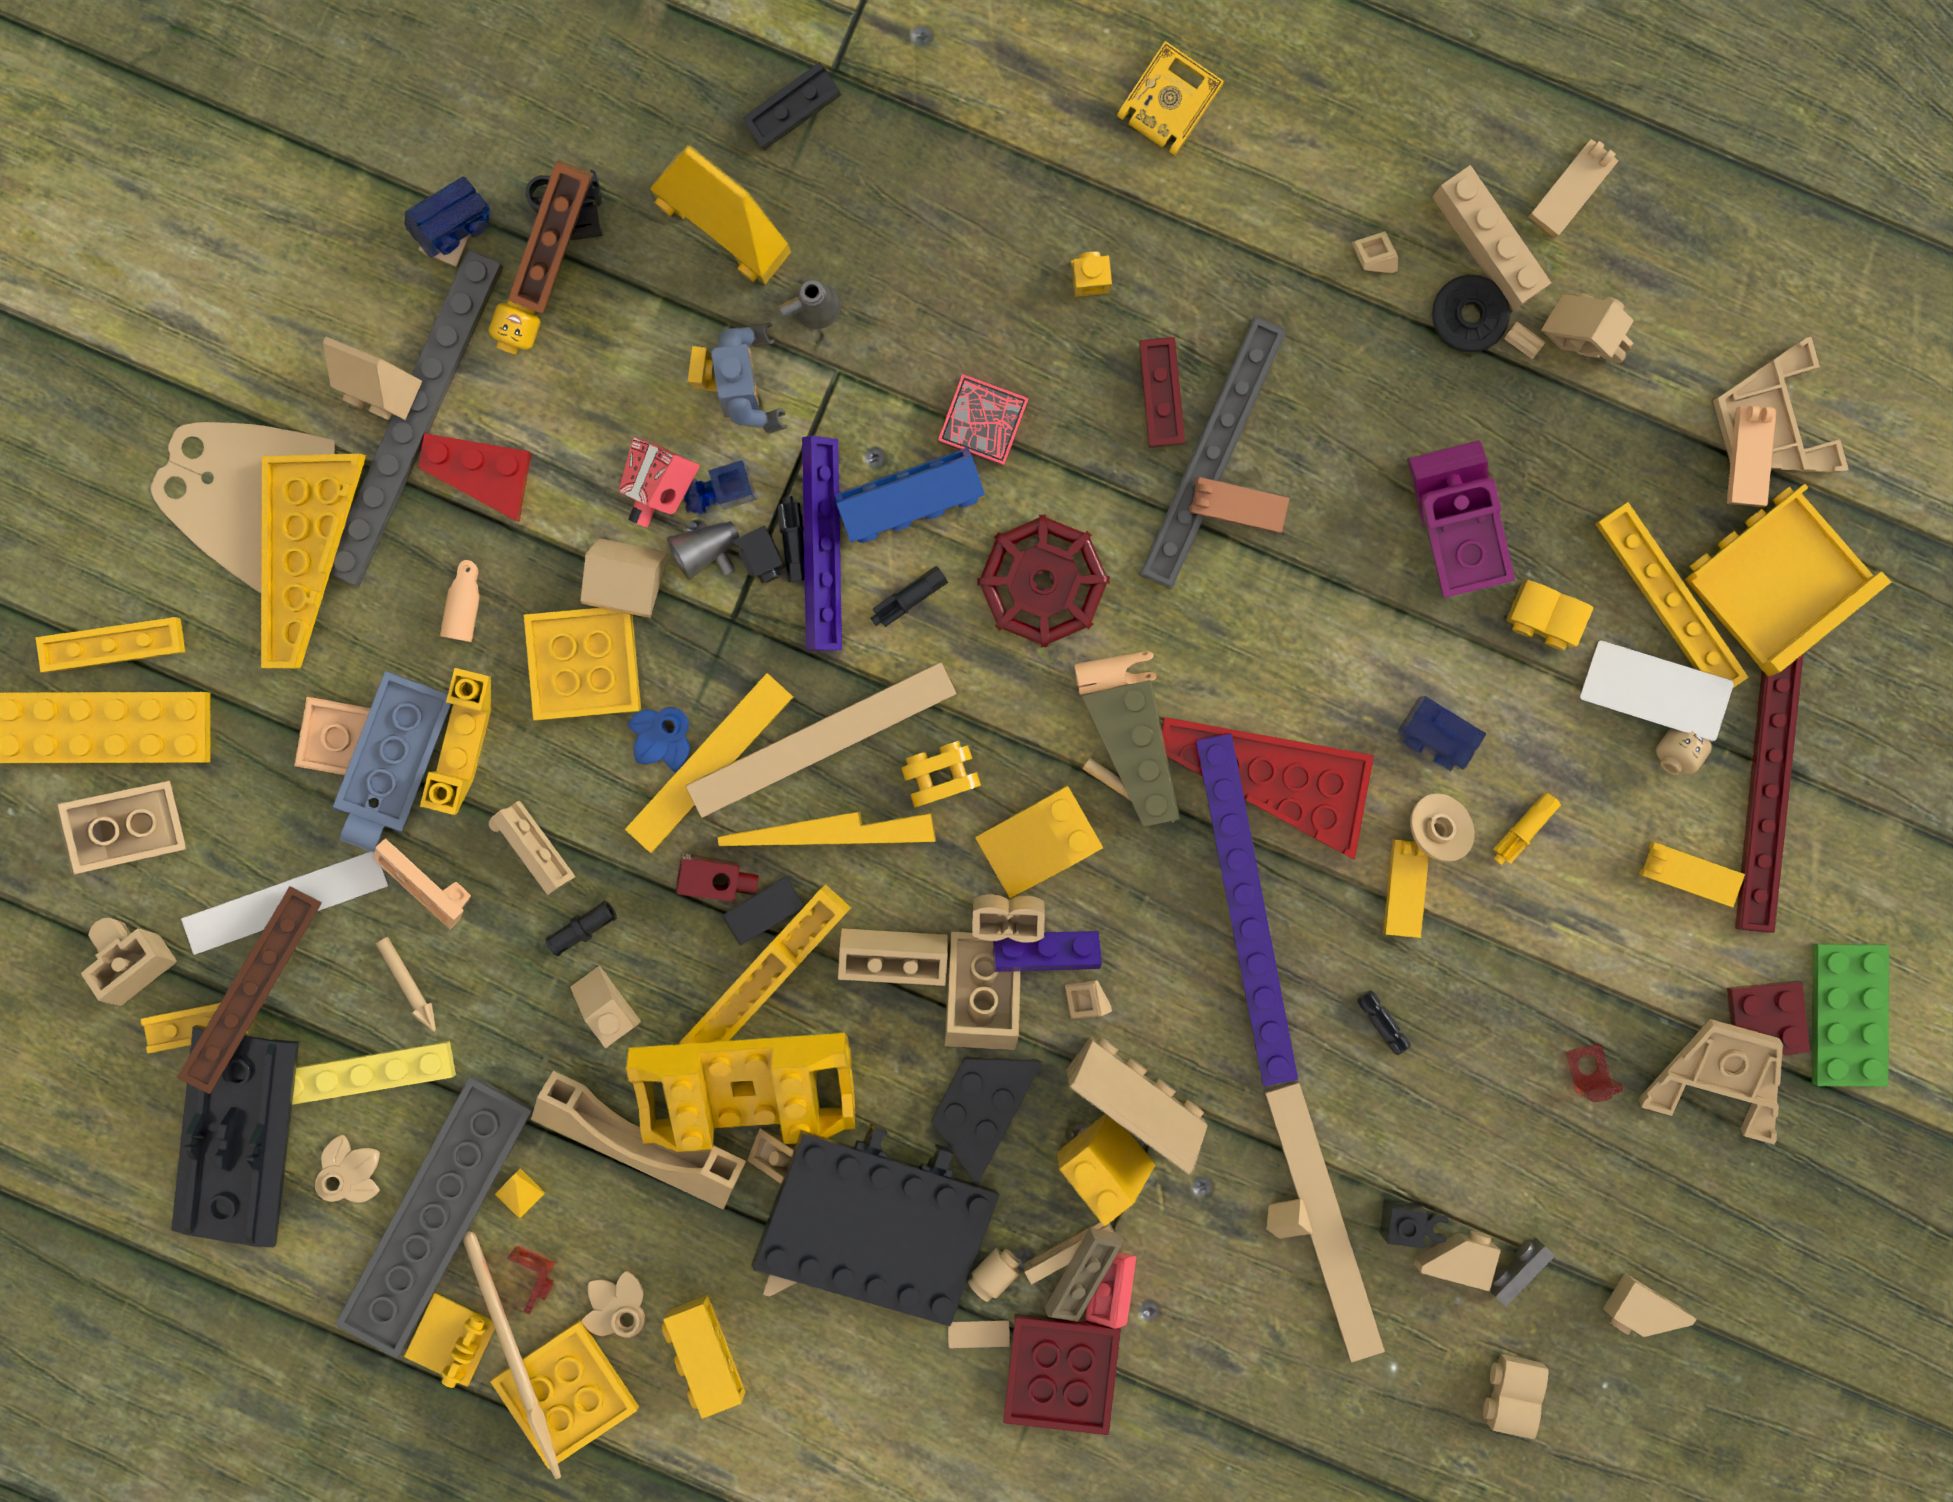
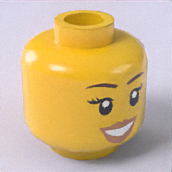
M509 300L507 303L497 304L488 329L489 335L498 341L496 347L517 355L518 349H531L541 323L540 318L534 314L535 311Z

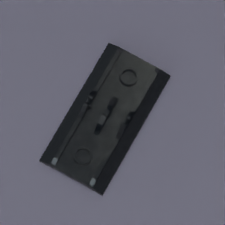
M193 1026L190 1054L206 1027ZM245 1035L211 1094L187 1083L172 1231L189 1236L249 1246H276L299 1042L271 1040Z

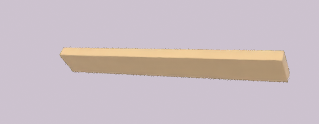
M939 662L686 785V788L701 818L957 693L942 662Z
M1295 1081L1264 1091L1298 1199H1303L1313 1230L1310 1234L1311 1241L1349 1360L1352 1363L1383 1353L1385 1350L1300 1083Z

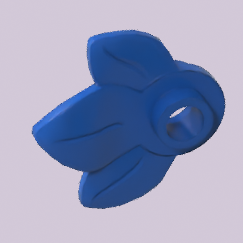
M666 707L659 712L644 709L632 716L628 726L639 735L633 748L636 762L639 764H651L662 758L673 772L678 771L686 763L690 753V746L685 737L689 729V722L685 713L676 707ZM666 720H671L674 723V731L666 728Z

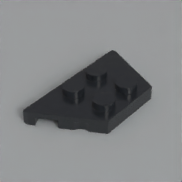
M964 1057L931 1121L973 1181L979 1183L1039 1071L1042 1061L1038 1059L1011 1060L1009 1058L983 1059L982 1057Z

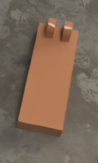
M1202 477L1195 478L1194 485L1196 487L1188 513L1270 532L1282 533L1290 498Z

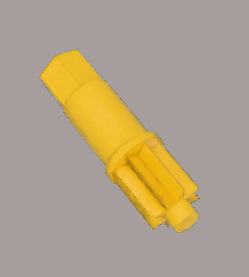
M1544 792L1513 828L1511 827L1507 834L1493 848L1495 853H1497L1493 859L1499 865H1502L1505 861L1512 864L1526 846H1529L1530 840L1561 806L1560 802L1548 792Z

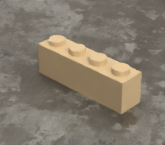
M1471 165L1443 183L1433 194L1432 198L1488 279L1497 284L1508 300L1511 312L1535 297L1552 283Z

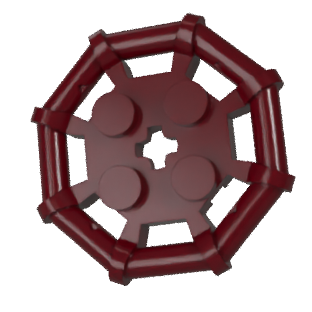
M1039 514V518L1002 534L998 532L993 537L995 542L980 578H977V586L981 587L996 621L995 627L999 631L1003 629L1039 643L1041 647H1048V644L1087 628L1089 630L1094 625L1092 620L1107 584H1110V576L1106 575L1091 541L1092 535L1088 531L1084 533L1046 518V514ZM1038 533L1039 544L1019 552L1014 543ZM1048 534L1071 542L1072 545L1067 551L1047 543ZM1081 551L1091 575L1080 576L1073 560V556ZM1005 552L1014 557L1007 577L996 576ZM1043 571H1047L1050 573L1049 579L1054 581L1052 587L1046 586L1042 591L1037 589L1038 583L1033 578L1035 574L1042 575ZM1080 584L1091 585L1083 607L1080 609L1073 604ZM1007 585L1015 603L1008 611H1006L996 587ZM1022 610L1039 617L1040 625L1039 628H1036L1014 618ZM1064 610H1068L1074 617L1049 628L1048 617L1059 614Z

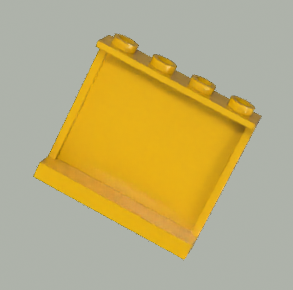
M1806 484L1794 491L1790 486L1772 499L1776 506L1767 513L1763 509L1757 511L1744 522L1748 526L1745 531L1740 535L1733 531L1717 544L1721 550L1712 557L1706 553L1689 566L1694 572L1684 579L1768 677L1784 670L1891 583L1882 571L1873 575L1804 497L1802 493L1808 489Z

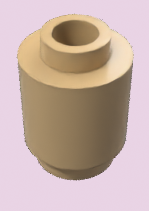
M995 1248L972 1272L973 1277L968 1283L981 1299L989 1302L992 1298H998L1020 1275V1271L1017 1268L1020 1262L1008 1249L1005 1248L1003 1251Z

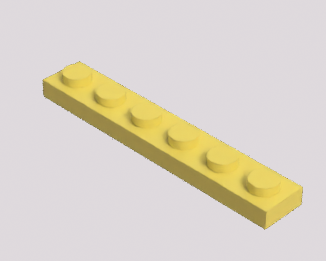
M450 1041L296 1067L292 1105L452 1078L456 1073Z

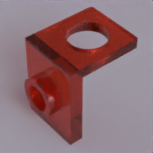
M1597 1043L1566 1052L1576 1093L1592 1102H1600L1611 1099L1614 1094L1624 1092L1623 1084L1611 1079L1609 1076L1601 1044ZM1584 1055H1593L1597 1060V1069L1592 1074H1582L1578 1068V1062Z
M516 1246L509 1254L508 1260L540 1273L523 1311L530 1315L538 1305L539 1300H546L551 1291L554 1280L549 1277L556 1262Z

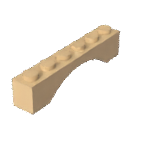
M555 1071L551 1073L538 1095L531 1120L723 1210L746 1163L745 1160L713 1146V1150L676 1152L655 1143L643 1144L640 1127L628 1122L610 1110L585 1085Z

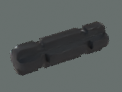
M1370 990L1357 999V1003L1365 1013H1369L1367 1017L1382 1038L1388 1040L1387 1045L1396 1055L1404 1053L1411 1044L1407 1037L1399 1032L1401 1029L1383 1005L1380 1006L1381 1001L1377 995Z

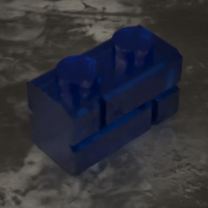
M462 176L405 211L404 225L429 257L432 258L440 252L443 255H448L459 246L460 240L469 234L471 237H476L486 230L489 222L490 207L482 196L476 192L468 179Z
M1421 696L1416 700L1397 732L1405 737L1402 742L1404 745L1418 753H1421L1423 749L1435 755L1433 762L1449 772L1453 768L1464 770L1486 736L1485 732L1426 696Z

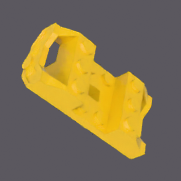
M846 1033L633 1047L628 1050L626 1071L629 1082L634 1085L639 1107L640 1132L643 1144L655 1143L676 1152L713 1150L715 1128L780 1124L784 1145L796 1144L801 1130L829 1138L843 1130L855 1129L854 1081L851 1069V1050ZM836 1067L839 1075L842 1107L820 1108L817 1091V1070ZM654 1082L663 1083L670 1119H656Z

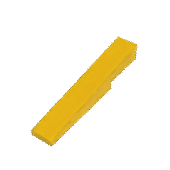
M860 811L717 837L719 846L936 842L932 813L862 825Z
M825 884L681 1040L680 1044L729 1041L851 907Z

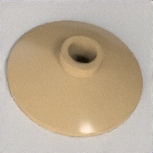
M1430 794L1415 804L1411 812L1410 827L1414 840L1425 854L1437 861L1454 862L1469 853L1474 843L1475 830L1468 811L1460 802L1445 794Z

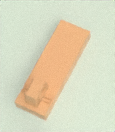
M386 838L375 847L373 860L448 929L451 930L460 921L464 911L463 907L471 897L461 885L454 882L442 891Z

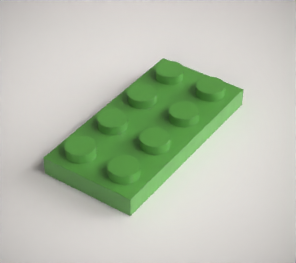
M1813 943L1812 1084L1816 1086L1888 1087L1889 945Z

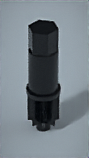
M793 496L782 497L783 504L777 505L787 578L788 582L805 581L804 527L800 503H794Z
M937 566L933 567L897 593L894 592L889 598L874 607L875 615L870 618L875 626L882 623L884 627H887L902 615L907 614L909 609L948 583L946 577Z

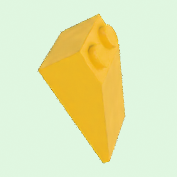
M1068 785L975 837L1009 898L1103 849L1102 844Z

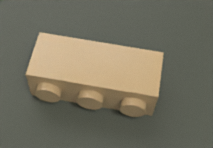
M842 928L838 980L945 986L948 936L945 934Z

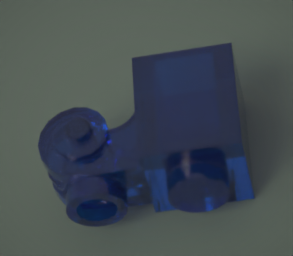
M741 460L708 470L711 480L703 482L697 481L696 478L693 479L684 495L683 502L686 503V513L702 515L707 513L706 510L713 506L719 505L725 510L757 500L748 466Z

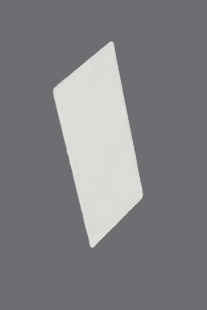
M1599 641L1580 698L1587 702L1686 733L1693 731L1699 737L1715 741L1734 682L1615 644Z

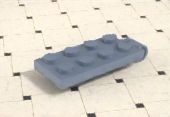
M389 671L384 672L332 808L336 811L341 810L349 813L339 838L340 841L374 852L384 826L394 829L395 832L402 833L451 706L450 703H446L448 693ZM371 798H377L379 800V805L377 807L371 806Z

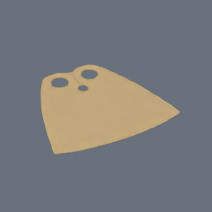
M198 422L182 425L175 430L169 442L168 451L170 458L168 463L156 472L151 484L153 499L164 514L202 551L261 593L262 456L334 454L335 440L254 424ZM192 436L198 437L204 445L203 453L195 459L187 458L181 448L184 440ZM205 472H210L213 474L214 479L212 483L205 484L202 482L201 475ZM175 476L180 477L186 483V492L178 499L168 497L164 490L166 481Z

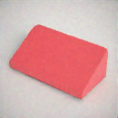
M1117 1253L1086 1307V1321L1113 1329L1127 1324L1136 1256Z

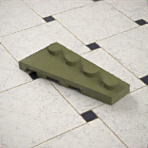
M1148 680L1081 695L1143 827L1180 820L1152 681Z

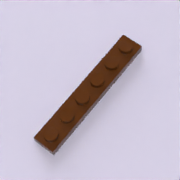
M289 886L179 1072L178 1079L211 1094L322 902Z

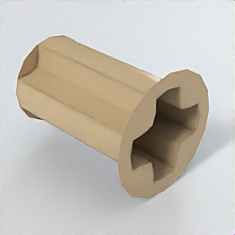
M1519 322L1515 323L1504 338L1531 359L1536 356L1546 343Z

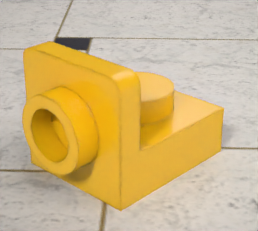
M692 346L687 382L693 389L717 392L712 355L707 348Z

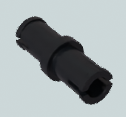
M604 900L584 915L572 917L568 925L551 936L546 937V943L551 952L558 957L580 941L587 942L593 937L592 934L615 921L617 919L616 912L611 904Z

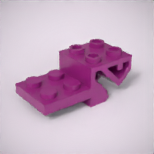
M1477 440L1407 458L1422 526L1427 529L1442 597L1447 598L1515 581L1500 515L1502 510L1494 479L1489 478L1488 460L1481 441Z

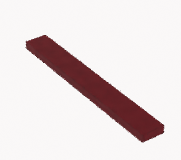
M1804 653L1777 674L1768 677L1763 670L1761 673L1741 873L1745 874L1738 894L1735 929L1775 933Z

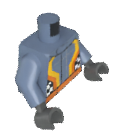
M763 323L750 327L726 329L718 336V348L711 349L717 393L724 416L730 417L731 421L738 425L756 428L763 427L768 434L786 429L787 425H783L779 420L780 416L786 414L782 408L767 413L759 408L750 347L751 344L756 347L775 342V339L769 340L766 334V329L773 327L772 324Z

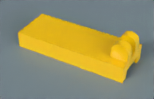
M1392 839L1383 933L1386 935L1421 938L1429 856L1420 849L1416 841Z
M1650 842L1648 847L1650 851L1644 868L1640 869V876L1728 907H1734L1745 874L1667 846Z
M220 1003L142 1018L141 1024L144 1026L148 1045L146 1047L147 1054L191 1045L193 1026L207 1027Z

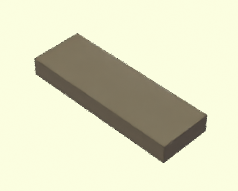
M1089 1228L1044 1308L1048 1317L1079 1321L1124 1243L1120 1233Z

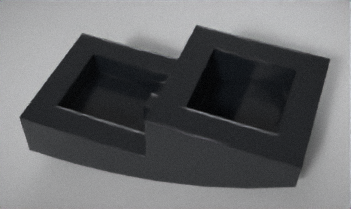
M785 877L725 913L722 917L741 946L802 909L804 905L788 878Z

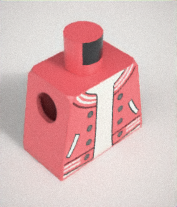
M634 437L619 487L620 493L635 500L628 520L648 528L655 509L668 514L675 513L700 465L663 447Z

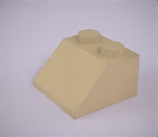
M325 336L323 348L330 386L344 393L342 400L363 409L365 403L371 405L369 412L387 420L390 419L391 414L406 420L422 380L378 357Z

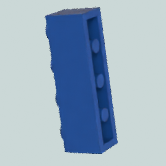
M967 447L834 495L850 542L858 540L859 543H865L877 538L879 532L892 529V531L903 530L909 527L913 520L925 517V519L937 518L943 515L947 508L956 505L961 508L971 506L978 502V497L984 496L985 493L973 457Z

